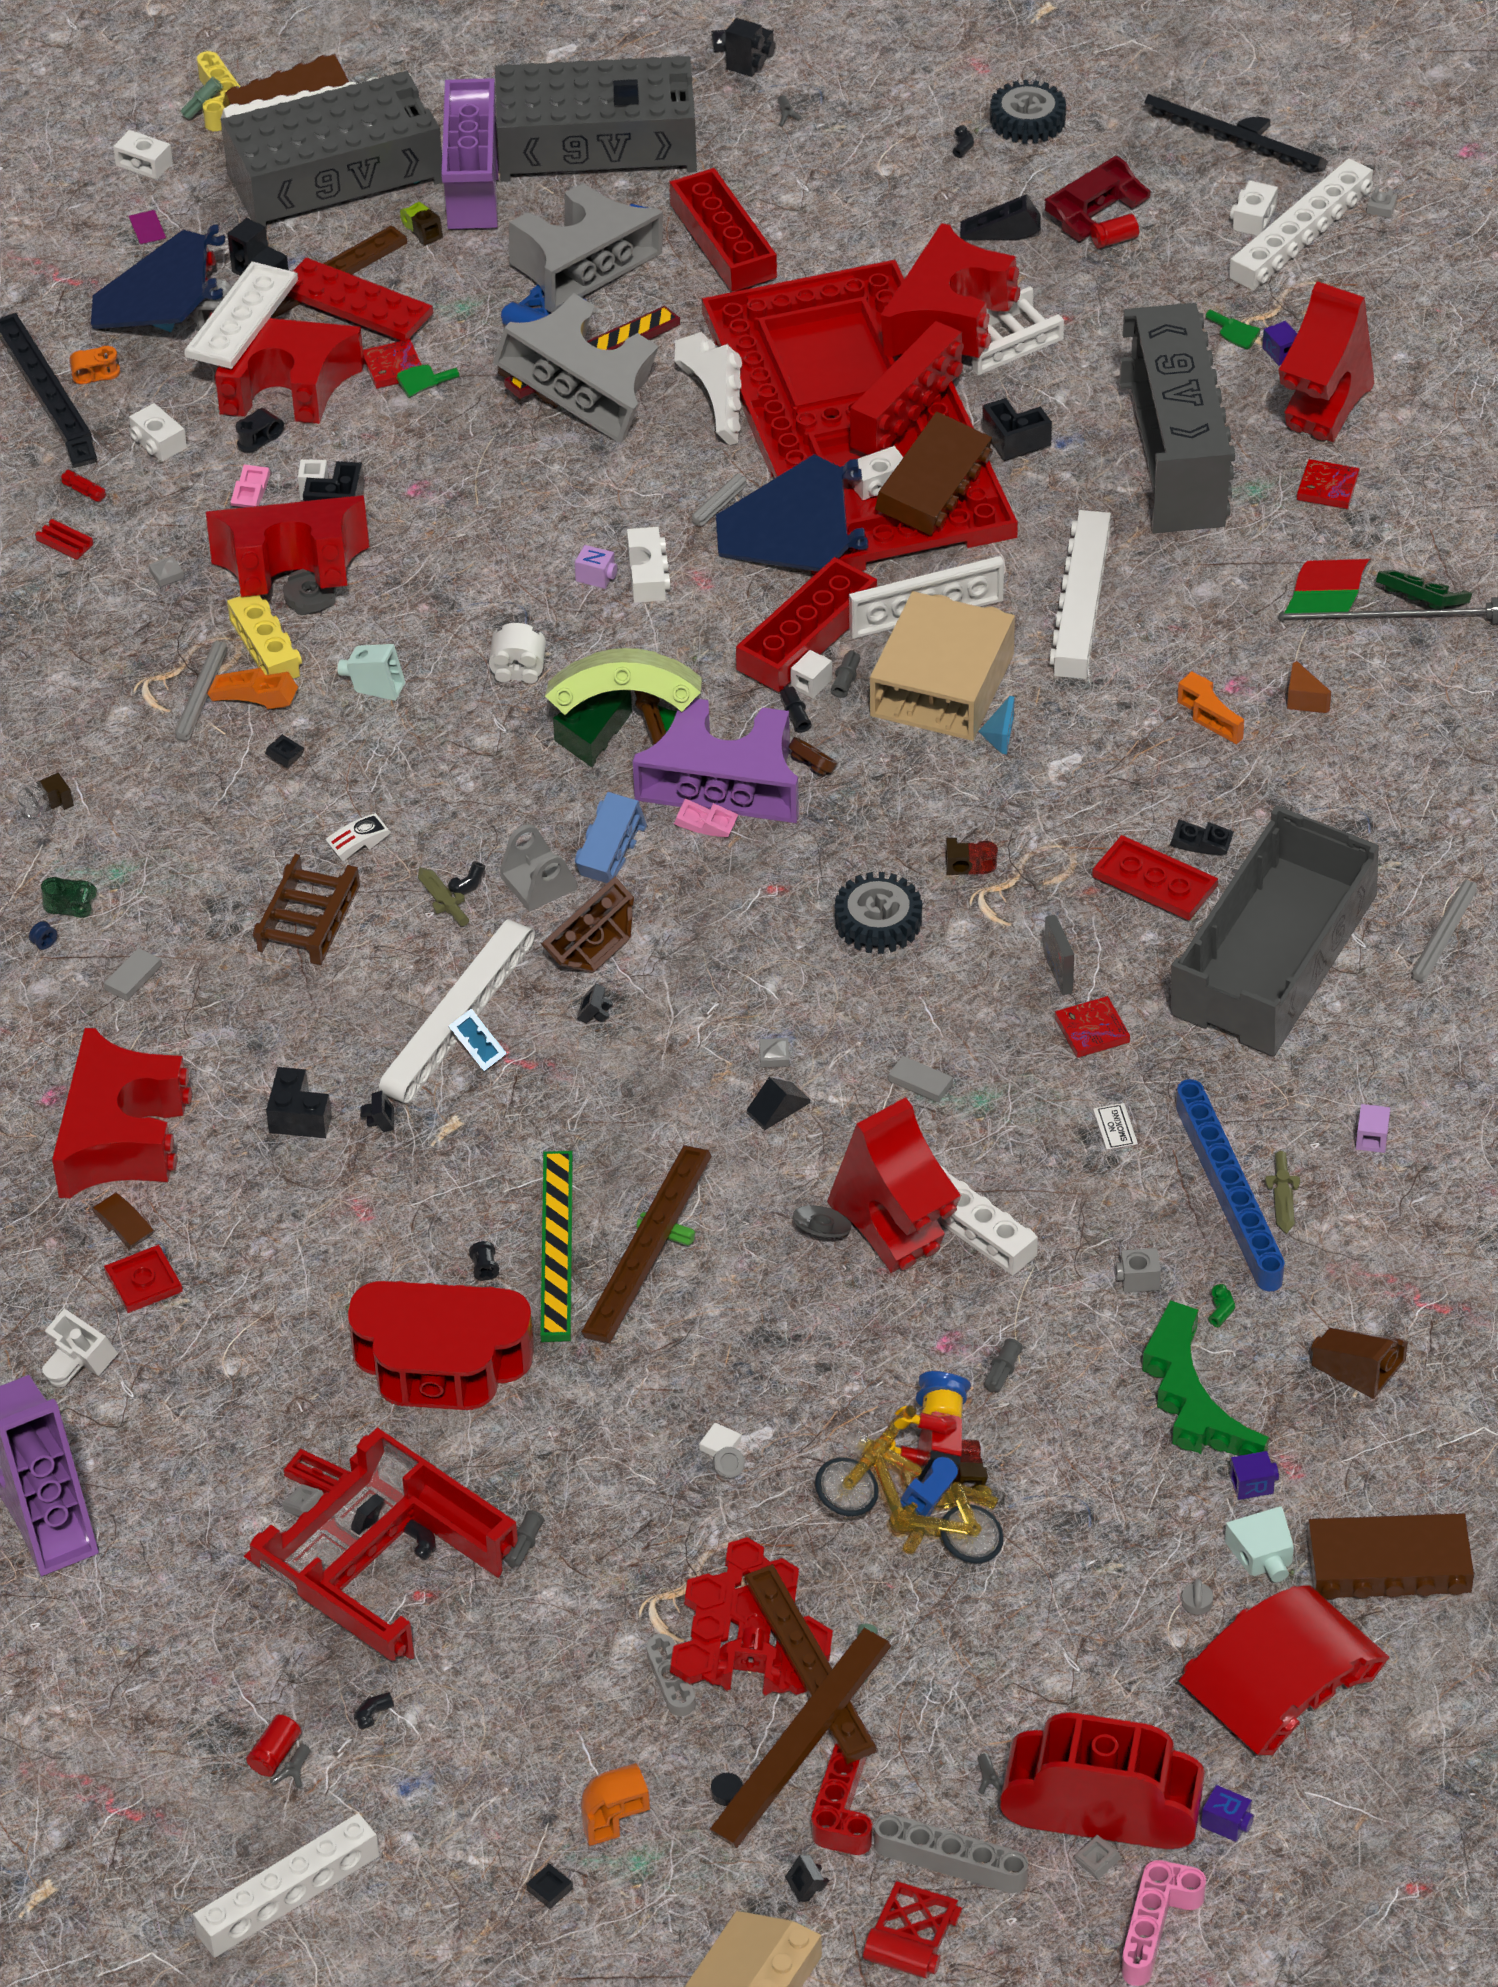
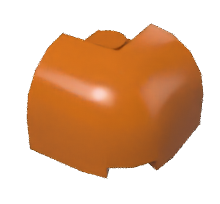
M636 1763L603 1772L592 1778L586 1786L581 1798L583 1831L589 1846L619 1838L620 1818L650 1810L649 1790Z

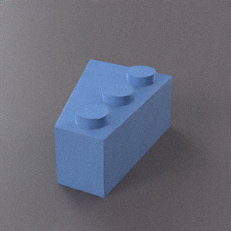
M607 792L604 801L601 800L596 810L597 817L594 823L589 825L586 831L585 844L583 848L578 849L575 857V863L581 876L608 883L613 877L617 876L626 861V858L623 857L627 848L633 849L635 847L636 840L633 838L638 830L644 831L647 827L638 800Z

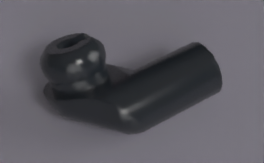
M390 1692L367 1698L354 1712V1720H357L359 1729L374 1725L372 1714L394 1707Z

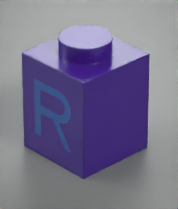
M1286 321L1264 329L1262 348L1278 366L1285 359L1297 336V332Z
M1267 1451L1231 1457L1230 1478L1237 1500L1274 1494L1275 1481L1279 1480V1472L1276 1463H1271Z
M1216 1785L1202 1809L1201 1827L1237 1842L1242 1832L1247 1833L1252 1826L1254 1814L1251 1813L1252 1800Z

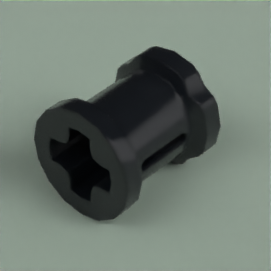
M488 1241L477 1242L469 1248V1256L474 1260L475 1265L473 1274L480 1281L492 1280L499 1275V1265L494 1260L495 1246Z

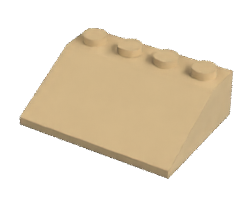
M736 1911L685 1987H802L822 1957V1935L791 1920Z

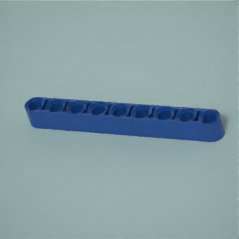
M1193 1079L1181 1081L1177 1087V1113L1256 1284L1264 1291H1276L1283 1284L1284 1258L1202 1084Z

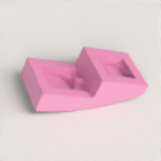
M243 465L240 480L236 481L231 506H259L270 477L268 467Z
M685 798L674 825L710 836L729 837L739 814L714 803L711 809H708Z

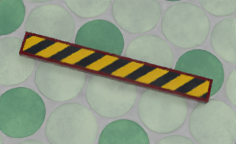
M664 305L587 342L602 350H614L621 347L627 338L637 333L649 340L680 325V317ZM513 375L504 379V386L519 399L536 392L535 389Z

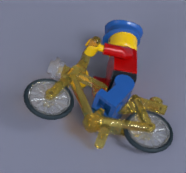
M924 1372L919 1375L918 1384L921 1390L916 1393V1401L922 1406V1413L916 1415L917 1410L911 1405L901 1407L895 1412L897 1416L891 1420L887 1429L875 1441L869 1439L868 1434L862 1432V1429L859 1427L854 1432L849 1430L843 1444V1448L847 1449L846 1456L852 1457L854 1455L860 1457L862 1455L860 1461L851 1458L838 1457L825 1462L816 1474V1492L822 1503L839 1515L852 1517L863 1515L873 1508L878 1499V1482L870 1470L874 1466L892 1513L889 1518L891 1529L899 1534L910 1532L903 1545L904 1552L908 1554L914 1553L924 1535L942 1538L949 1552L964 1562L972 1564L985 1563L1000 1553L1004 1540L1003 1530L994 1515L980 1506L970 1504L969 1501L994 1509L999 1498L992 1496L993 1491L987 1486L979 1485L972 1489L959 1482L951 1485L958 1474V1467L960 1466L962 1453V1405L966 1403V1392L970 1390L971 1383L964 1377L947 1372ZM911 1423L917 1424V1428H921L917 1448L903 1445L900 1448L895 1447L894 1439L900 1429H905ZM885 1462H889L901 1469V1480L906 1487L901 1500ZM952 1507L944 1515L943 1519L930 1517L936 1508Z

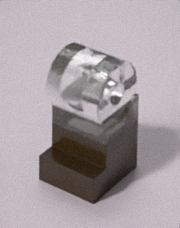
M59 772L20 790L17 795L21 816L30 820L37 819L44 812L61 806L64 810L74 806L71 790Z

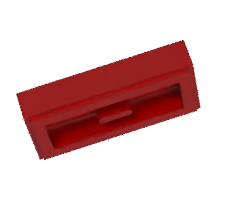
M54 519L49 521V526L44 525L42 527V532L37 531L35 533L37 541L76 560L94 545L93 538Z
M301 1448L284 1468L285 1477L300 1484L322 1490L323 1494L330 1492L346 1473H350V1471ZM300 1460L314 1467L311 1468L309 1466H306L300 1463ZM323 1471L326 1472V1473H328V1474H331V1475H333V1476H335V1477H337V1478H339V1479L336 1480V1479H334V1478H332V1477H330V1476H328V1475H325V1474H323Z

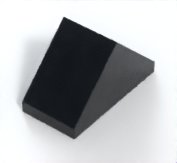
M768 1077L747 1108V1114L765 1131L810 1104V1099L793 1082Z

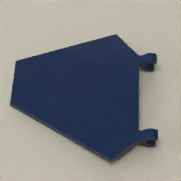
M210 226L205 235L183 229L93 294L92 328L101 329L181 323L203 299H220L223 296V289H211L217 286L216 278H211L205 283L207 245L221 246L225 243L224 234L214 236V234L219 233V226Z
M814 454L716 514L719 556L820 571L834 557L839 558L849 547L858 550L868 548V538H865L864 528H857L850 535H848L843 479L852 481L862 479V470L859 469L858 459L849 460L844 466L839 467Z

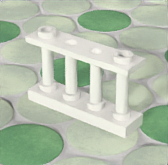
M1030 286L1022 289L1019 300L1014 302L1009 311H991L987 309V313L990 316L988 333L991 334L993 342L990 343L989 347L983 351L979 358L972 357V370L977 375H980L1063 340L1064 319L1059 314L1045 319L1033 307V288ZM1025 312L1035 324L1023 328L1013 316ZM1003 321L1014 333L1002 337L992 325Z

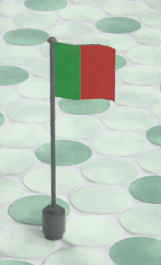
M1371 559L1308 560L1303 564L1298 574L1294 595L1285 612H1280L1278 616L1280 621L1284 622V619L1486 613V619H1491L1492 624H1498V597H1491V602L1486 603V608L1350 612L1358 597L1362 575Z

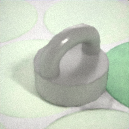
M1196 1579L1194 1583L1186 1586L1183 1590V1608L1195 1615L1207 1613L1213 1605V1592L1207 1585L1202 1584L1200 1579Z

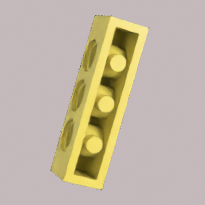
M260 595L239 596L227 600L229 620L258 668L261 667L265 675L289 672L293 679L300 677L299 665L302 664L301 656L297 649L293 650L288 634L281 631V625L277 616L271 615L267 600H262Z

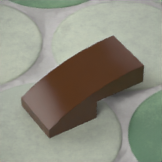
M116 1192L92 1208V1211L109 1232L113 1230L128 1250L153 1235L154 1229L128 1201Z

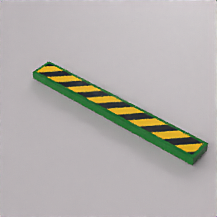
M543 1151L541 1342L571 1341L573 1151Z

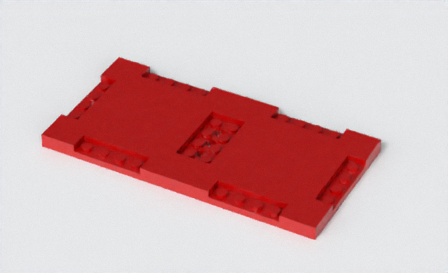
M896 259L702 298V315L715 345L720 347L728 344L741 357L740 397L743 402V412L771 477L776 478L814 454L839 467L844 466L849 460L859 459L868 455L850 447V407L902 355L900 354L895 357L884 355L881 325L882 312L904 280ZM952 381L948 384L946 390L941 392L934 399L933 403L920 413L918 419L912 421L904 433L891 443L890 447L895 446L904 457L936 411L974 429ZM990 461L982 463L978 477L975 480H970V486L964 496L960 494L954 511H948L942 528L937 527L931 536L875 510L878 495L862 500L848 483V479H843L848 535L857 528H864L865 538H868L869 547L863 550L849 547L838 559L861 571L866 570V562L944 545L964 542L967 548L1018 538V521ZM811 571V572H812V574H813V576H814L818 571Z

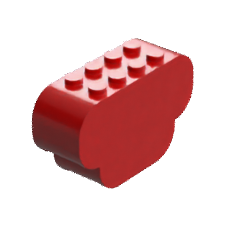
M375 1281L360 1287L353 1294L350 1301L348 1322L354 1362L364 1372L376 1375L379 1393L386 1401L394 1405L454 1410L477 1409L486 1405L494 1398L498 1389V1383H509L518 1380L531 1367L534 1353L531 1307L528 1300L517 1291L494 1287Z
M1060 1713L1051 1716L1045 1722L1044 1730L1024 1731L1013 1738L1000 1806L1001 1811L1009 1820L1031 1829L1090 1838L1099 1835L1103 1840L1161 1849H1178L1188 1846L1195 1839L1205 1770L1203 1765L1194 1757L1180 1751H1175L1172 1738L1156 1726L1080 1713Z

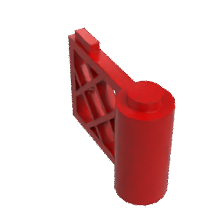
M896 1881L875 1928L871 1929L867 1937L863 1959L928 1979L930 1974L935 1975L941 1960V1955L937 1954L949 1925L956 1926L962 1913V1907L958 1906V1899ZM899 1894L912 1897L916 1903L901 1907L897 1899ZM938 1905L947 1908L946 1913L933 1917L928 1908ZM921 1910L926 1920L911 1924L907 1915ZM900 1917L905 1927L892 1929L885 1925L888 1921ZM931 1927L935 1933L934 1940L931 1941L919 1937L917 1932Z

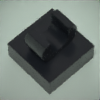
M595 983L584 995L577 1016L578 1020L587 1024L593 1016L600 1022H604L610 1014L606 1011L613 1003L611 1000L603 998L606 988Z
M382 1090L372 1093L371 1104H364L360 1107L361 1118L367 1117V1126L374 1127L378 1125L383 1133L394 1130L393 1105Z
M799 1855L785 1876L799 1902L810 1901L815 1892L823 1891L830 1881L828 1878L822 1877L820 1873L822 1866L815 1864L810 1855Z

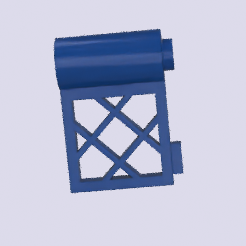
M536 285L530 290V295L520 303L511 302L504 306L501 312L502 323L506 326L509 322H531L551 314V312L545 309V297H542L544 292L541 287ZM536 305H540V306H541V308H531V307H529V306H536Z

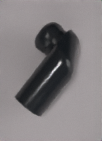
M965 125L958 126L954 131L958 144L953 148L952 152L957 158L963 157L974 145V138Z
M473 861L467 877L461 880L458 877L452 878L448 883V889L453 894L455 892L463 895L475 890L480 883L486 866L480 862Z
M411 1519L406 1524L404 1532L417 1540L418 1545L415 1547L414 1553L426 1560L430 1557L431 1552H434L436 1549L435 1535L432 1531Z

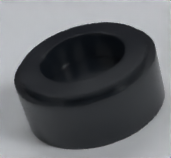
M733 1773L717 1775L711 1782V1796L713 1800L719 1805L727 1806L741 1789L743 1782L740 1777Z

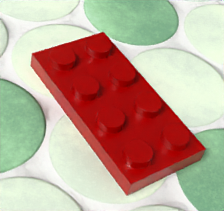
M1123 835L1106 852L1092 872V877L1189 921L1218 886L1217 877Z

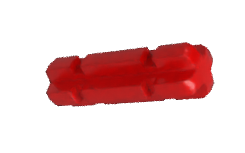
M66 470L61 475L63 484L90 497L96 502H100L106 496L103 487L79 474L77 475L72 470Z

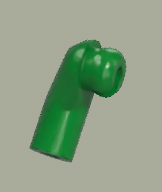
M1217 1284L1211 1290L1216 1309L1208 1317V1320L1217 1328L1235 1310L1233 1296L1224 1284Z

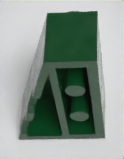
M631 690L603 692L580 702L566 715L560 712L553 717L555 742L593 768L600 752L606 750L608 741L613 734L619 732L632 714Z

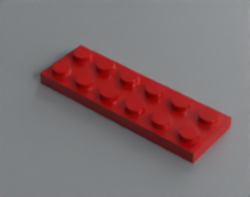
M307 257L292 271L298 274V281L287 294V297L406 342L433 314V305Z

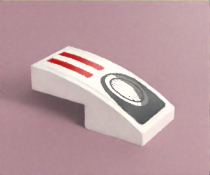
M375 813L342 827L326 838V841L340 859L345 861L364 845L370 850L391 832Z

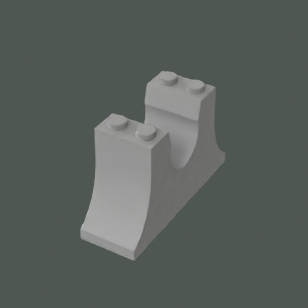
M582 183L565 192V226L549 224L542 217L529 212L509 222V263L527 274L541 287L545 294V309L553 313L573 293L582 297L662 254L663 212L657 208H640L618 203Z
M575 293L557 310L544 318L524 323L509 322L504 327L493 363L621 444L627 437L638 406L635 393L647 381L659 346L638 333L627 338L621 347L614 350H602L590 345L584 337L595 306Z

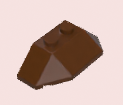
M616 876L613 877L555 929L541 945L559 965L589 973L595 972L631 938L634 896Z

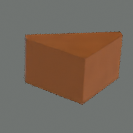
M1298 661L1293 662L1287 709L1319 713L1329 712L1331 691Z

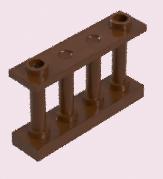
M294 854L290 864L287 863L285 865L283 878L261 922L256 923L254 927L253 938L256 939L257 951L263 953L268 941L274 940L306 947V950L309 951L310 963L322 965L360 887L358 867L347 865L343 875L334 877L302 870L300 854ZM300 880L335 888L333 895L326 897L295 890ZM289 900L326 909L323 915L313 916L286 910L285 908ZM279 920L315 927L316 929L313 935L304 936L276 930L275 927Z

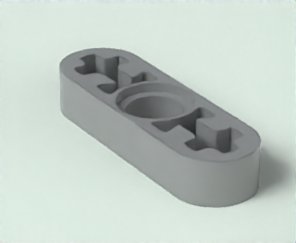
M656 1634L647 1642V1658L668 1710L676 1716H686L693 1712L696 1706L694 1689L692 1684H688L679 1677L674 1680H667L662 1676L665 1671L670 1670L675 1642L666 1634ZM658 1647H662L666 1651V1659L663 1661L660 1651L656 1650ZM680 1689L682 1699L686 1700V1702L680 1703L679 1700H676V1690Z

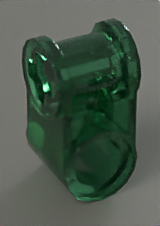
M50 877L42 882V905L47 913L69 915L78 918H85L91 914V901L97 894V888L94 884L85 880L77 881L58 877Z

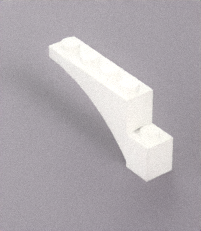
M702 332L675 340V363L687 374L693 373L698 376L709 392L715 413L716 433L728 445L738 443L740 431L739 410L741 409L739 400L741 388L740 367L742 366L740 355L728 344L716 348L714 342L709 340Z

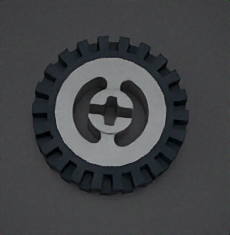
M1023 80V85H1020L1018 81H1014L1013 87L1007 83L1004 85V89L998 88L997 93L992 95L990 123H992L993 130L996 129L998 135L1003 134V138L1006 140L1012 136V142L1016 143L1019 138L1022 139L1023 144H1028V139H1032L1033 144L1038 143V138L1045 142L1048 141V135L1054 138L1056 133H1061L1062 127H1065L1066 99L1061 91L1057 92L1055 86L1049 88V83L1044 82L1042 86H1039V81L1034 80L1033 84H1029V80Z
M873 872L866 873V880H864L860 874L855 876V883L852 880H848L846 888L842 886L839 889V895H836V930H838L841 938L845 937V943L851 945L854 942V948L859 951L865 945L866 953H872L873 947H878V954H884V947H888L890 953L895 952L896 944L903 949L907 946V940L912 943L915 940V934L918 935L920 932V926H922L921 895L919 891L915 892V886L912 883L907 886V879L903 877L897 882L896 874L891 873L889 879H885V872H879V878H874Z

